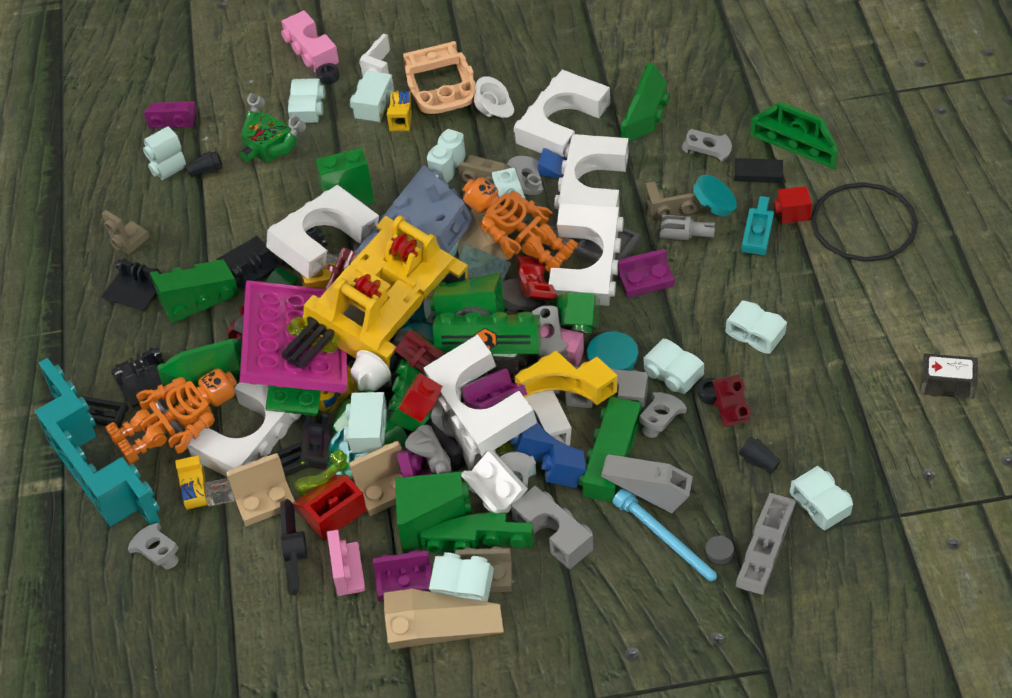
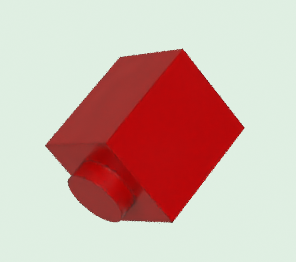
M807 186L778 189L777 200L773 201L775 215L779 214L781 224L811 219L812 202Z
M419 372L405 393L398 409L422 423L435 404L443 386Z

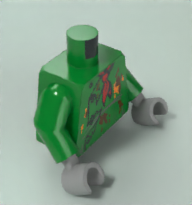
M253 93L249 94L247 101L252 107L247 112L241 132L244 149L239 152L240 157L247 163L255 157L265 163H270L277 157L288 155L292 148L297 145V133L305 131L306 124L297 116H292L287 125L262 110L258 113V109L265 105V101L261 96H258L256 101V95Z

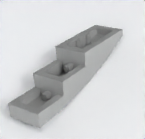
M769 493L755 526L754 535L747 549L744 564L737 578L736 587L757 594H764L785 538L796 500Z

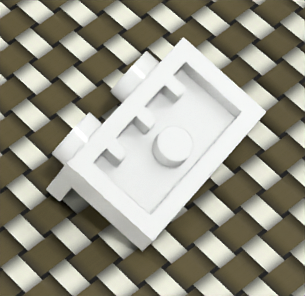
M487 451L471 471H464L461 474L463 479L468 482L469 490L478 494L483 500L484 507L492 513H508L511 510V505L521 498L528 489L494 451Z

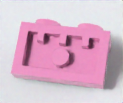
M338 530L328 531L327 536L333 579L338 596L365 591L358 542L346 543V539L340 540Z

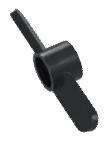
M289 499L280 502L281 544L283 557L286 561L288 594L297 595L299 590L297 560L308 557L304 531L296 532L294 505Z

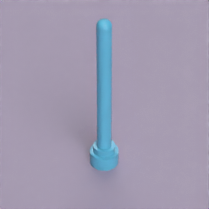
M622 488L615 495L613 504L621 511L625 510L626 512L633 513L708 581L716 580V572L638 504L635 494Z

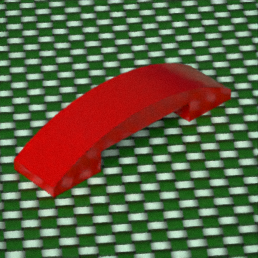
M517 255V276L522 295L530 299L555 300L557 293L554 286L547 284L543 276L544 263L541 264L538 261L539 258Z

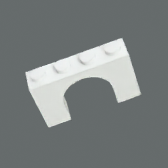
M561 70L551 80L546 90L540 93L536 102L528 107L526 114L521 120L515 123L516 144L542 153L543 148H547L567 159L565 157V148L568 143L570 144L572 134H575V131L555 124L547 118L552 113L562 109H574L600 118L610 105V87Z
M572 134L571 142L565 148L567 161L563 160L562 175L564 176L559 178L558 192H560V195L555 196L554 208L559 211L560 203L619 207V190L587 187L581 184L578 179L583 174L593 170L626 172L629 155L628 138Z
M336 185L330 190L324 191L322 195L313 201L307 202L296 212L290 213L279 223L273 224L267 230L266 247L307 279H310L326 268L327 250L305 233L308 229L319 225L334 226L361 244L378 224L379 215L339 185Z
M560 203L557 220L558 236L591 240L601 247L603 253L594 265L585 269L551 268L549 284L554 286L557 295L567 292L591 293L600 299V305L609 306L610 297H615L616 282H612L613 275L618 274V260H615V254L620 253L621 238H618V232H623L624 217H619V207Z
M476 335L424 367V371L428 378L443 386L439 394L440 397L437 398L440 406L445 412L450 411L452 413L451 420L458 431L464 430L466 433L464 439L472 451L477 449L483 457L487 451L495 450L535 425L537 420L532 407L520 391L487 409H472L461 403V387L496 367L491 352L481 338Z
M239 382L234 388L238 403L264 416L265 420L262 426L255 433L243 438H229L209 428H204L199 433L200 436L196 439L192 438L188 444L191 457L199 455L202 465L227 477V471L269 455L273 446L286 435L288 428L295 420L300 418L301 414L267 411L266 400L269 385Z
M542 391L525 397L532 407L540 426L552 437L570 446L572 428L554 391ZM449 411V425L458 446L463 450V457L468 469L471 470L481 460L482 456L477 449L473 451L470 449L464 439L466 433L463 429L461 431L456 429L451 420L453 415Z

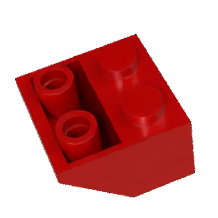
M338 474L333 475L293 502L297 513L323 541L328 538V531H339L367 511L363 492L348 476Z

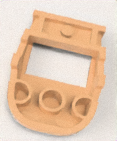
M455 41L403 54L409 90L423 113L436 114L468 106L474 102L476 85L473 79V70L471 66H468L463 53L457 52ZM456 64L462 79L461 83L451 86L444 85L439 89L431 91H419L414 74Z

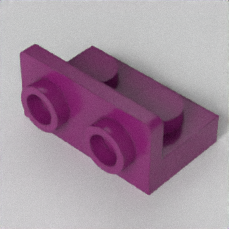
M195 101L150 103L149 109L144 111L148 128H166L168 126L170 128L193 127L196 104Z
M665 249L627 257L618 261V277L627 298L675 286V279L667 263V252Z
M406 447L397 454L402 477L433 474L430 467L424 468L426 457L415 454Z

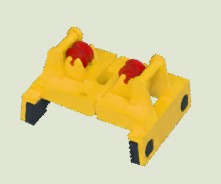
M401 215L397 216L395 220L385 216L377 224L378 234L358 254L351 265L341 273L320 298L315 295L311 296L304 304L303 326L306 327L313 319L318 321V325H325L326 330H334L335 336L330 343L356 358L357 352L360 350L370 351L387 364L390 372L395 368L396 346L390 343L389 340L419 308L422 301L426 300L441 281L449 284L469 279L467 264L440 249L435 235L424 233L406 222L405 217ZM351 304L365 312L363 327L343 315Z

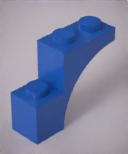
M538 422L509 440V443L513 446V451L533 456L535 461L542 462V470H545L546 482L577 488L580 476H583L586 471L583 450L570 447L555 439Z

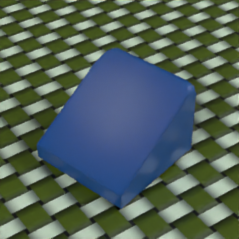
M543 148L538 162L539 175L562 178L563 160L567 161V159L547 148Z

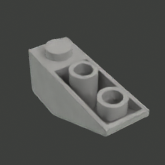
M615 455L606 456L601 477L670 513H673L689 497L693 476L670 464Z

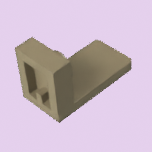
M655 182L646 183V202L652 220L662 219L663 214L679 216L695 213L700 210V202L696 198L695 193L664 198L662 190L658 191Z
M107 210L102 212L105 221L104 226L109 232L110 243L115 249H121L130 254L150 238L148 231L133 221L123 226L120 218Z

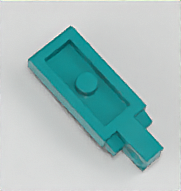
M760 196L758 207L749 209L741 252L766 256L774 218V212L768 210L770 197Z

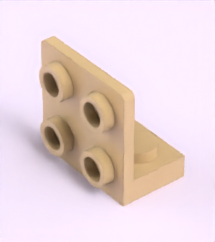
M399 441L386 444L380 449L367 455L359 456L349 463L353 482L364 494L369 516L396 505L395 478H402L397 454L402 450Z
M277 453L264 456L246 465L237 466L226 473L245 527L280 514L281 501L289 499L292 503L295 502L286 482L282 464Z

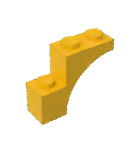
M554 351L548 356H543L529 368L521 370L515 376V383L525 385L527 395L523 396L524 398L542 391L563 390L582 395L598 405L617 393L618 375L598 357L589 362H584L576 369L558 351Z

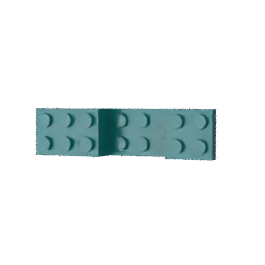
M48 358L39 362V366L55 400L34 412L48 442L107 524L111 527L137 510L149 525L160 523L157 514L160 508L152 497L154 493L146 481L142 483L139 480L141 476L134 464L128 465L123 457L98 472L92 463L87 464L85 461L87 458L80 446L97 437L93 429L96 423L91 414L87 412L90 408L82 396L79 398L76 396L77 390L72 382L64 380L65 375L58 364L53 366Z

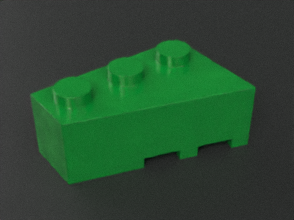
M224 259L194 264L192 269L181 270L180 267L172 268V272L159 274L158 271L150 272L160 304L171 324L239 295L235 278Z
M567 292L556 295V299L550 301L549 306L559 309L560 326L562 328H572L575 332L592 334V329H598L600 299L595 294Z

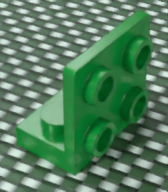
M269 385L266 410L317 416L321 391Z

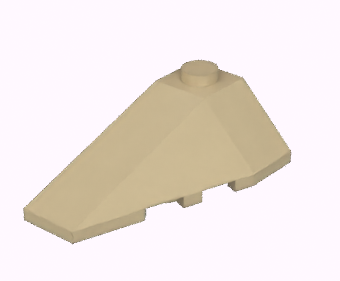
M472 209L469 213L473 222L459 239L458 243L460 260L468 265V269L509 260L510 258L503 253L500 244H496L489 232L486 233L481 228L480 224L486 211L479 214Z
M416 589L384 593L386 631L391 650L504 633L500 604Z

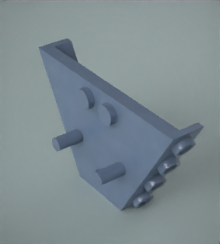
M423 165L388 211L381 217L380 221L385 216L395 220L397 216L401 215L405 217L406 222L424 233L435 235L440 249L450 253L471 225L473 219L469 213L472 210L471 207L464 203L458 192L454 188L451 189L445 179L441 180L434 169L430 171ZM377 225L355 253L359 254L378 234Z

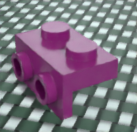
M505 368L461 387L465 405L472 409L493 407L517 391H520L523 396L527 395L525 385L512 383L509 372Z
M415 550L406 554L383 555L373 559L379 602L384 601V593L406 589L431 592L429 586L432 570L428 551Z

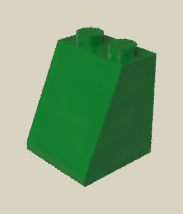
M363 148L316 159L318 180L322 193L339 185L364 205L375 203L368 163Z
M493 273L436 286L433 296H430L431 311H435V315L446 312L455 314L458 310L465 307H480L491 314L496 312L506 313L501 274Z
M461 472L395 478L397 527L403 554L422 548L420 533L444 521L471 514L468 482H462Z

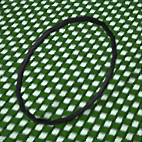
M866 182L844 184L826 192L815 204L811 218L816 237L827 249L844 258L864 262L885 260L903 252L914 240L918 226L914 208L901 194L886 186ZM856 187L880 189L899 198L909 209L913 220L911 235L900 248L885 255L863 257L846 254L829 245L819 233L816 222L819 206L830 195L843 189Z

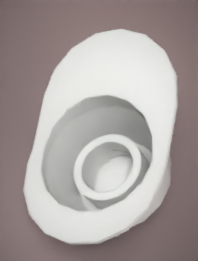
M489 76L478 79L474 95L476 108L487 117L495 115L507 118L512 116L514 107L505 86L497 79Z
M358 351L356 361L350 372L351 377L358 385V390L376 391L382 386L391 387V372L387 364L370 351Z

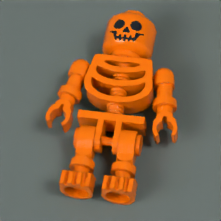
M479 177L475 181L471 178L464 186V203L479 214L486 211L480 224L481 228L486 233L489 232L496 244H500L503 253L511 259L514 253L518 254L522 248L526 255L539 258L538 261L541 264L545 263V270L550 273L551 268H559L578 246V243L573 239L564 244L562 238H556L551 227L547 225L553 214L552 211L548 208L534 205V201H527L518 192L511 191L509 194L504 193L501 197H498V188L484 177ZM528 213L532 214L534 218L529 225L522 221ZM515 230L520 233L516 240L506 237V235L513 233ZM542 244L551 245L550 249L553 251L557 250L558 253L552 257L550 255L551 252L549 250L545 251Z
M216 368L199 379V387L197 388L191 381L186 382L185 378L179 377L172 380L170 384L157 386L158 389L141 391L136 397L140 402L142 410L136 413L130 420V423L126 421L122 424L123 427L119 429L112 422L105 428L129 465L138 461L139 457L137 454L146 453L147 448L150 449L164 445L167 441V437L164 435L165 432L170 436L168 440L170 447L173 448L175 444L180 443L175 446L178 454L186 450L192 438H198L200 436L199 433L204 428L208 429L213 425L215 419L209 404L213 407H218L235 396L234 386L237 385V382L229 371L224 373L223 370ZM161 398L163 400L166 399L169 411L164 414L155 405ZM150 408L153 414H150L147 409ZM175 420L179 425L185 427L186 431L176 434L170 425L171 421ZM135 431H145L146 434L142 440L138 438L132 446L125 438L127 436H134Z

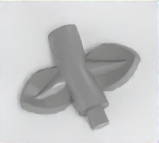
M430 425L419 426L407 438L405 447L415 454L426 457L433 474L451 473L449 456L442 448Z

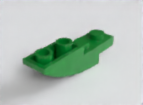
M480 513L461 516L436 524L420 533L422 550L432 554L455 553V550H463L465 548L478 549V545H485L487 547L512 546L521 549L533 547L534 531L533 523L507 522L506 513Z

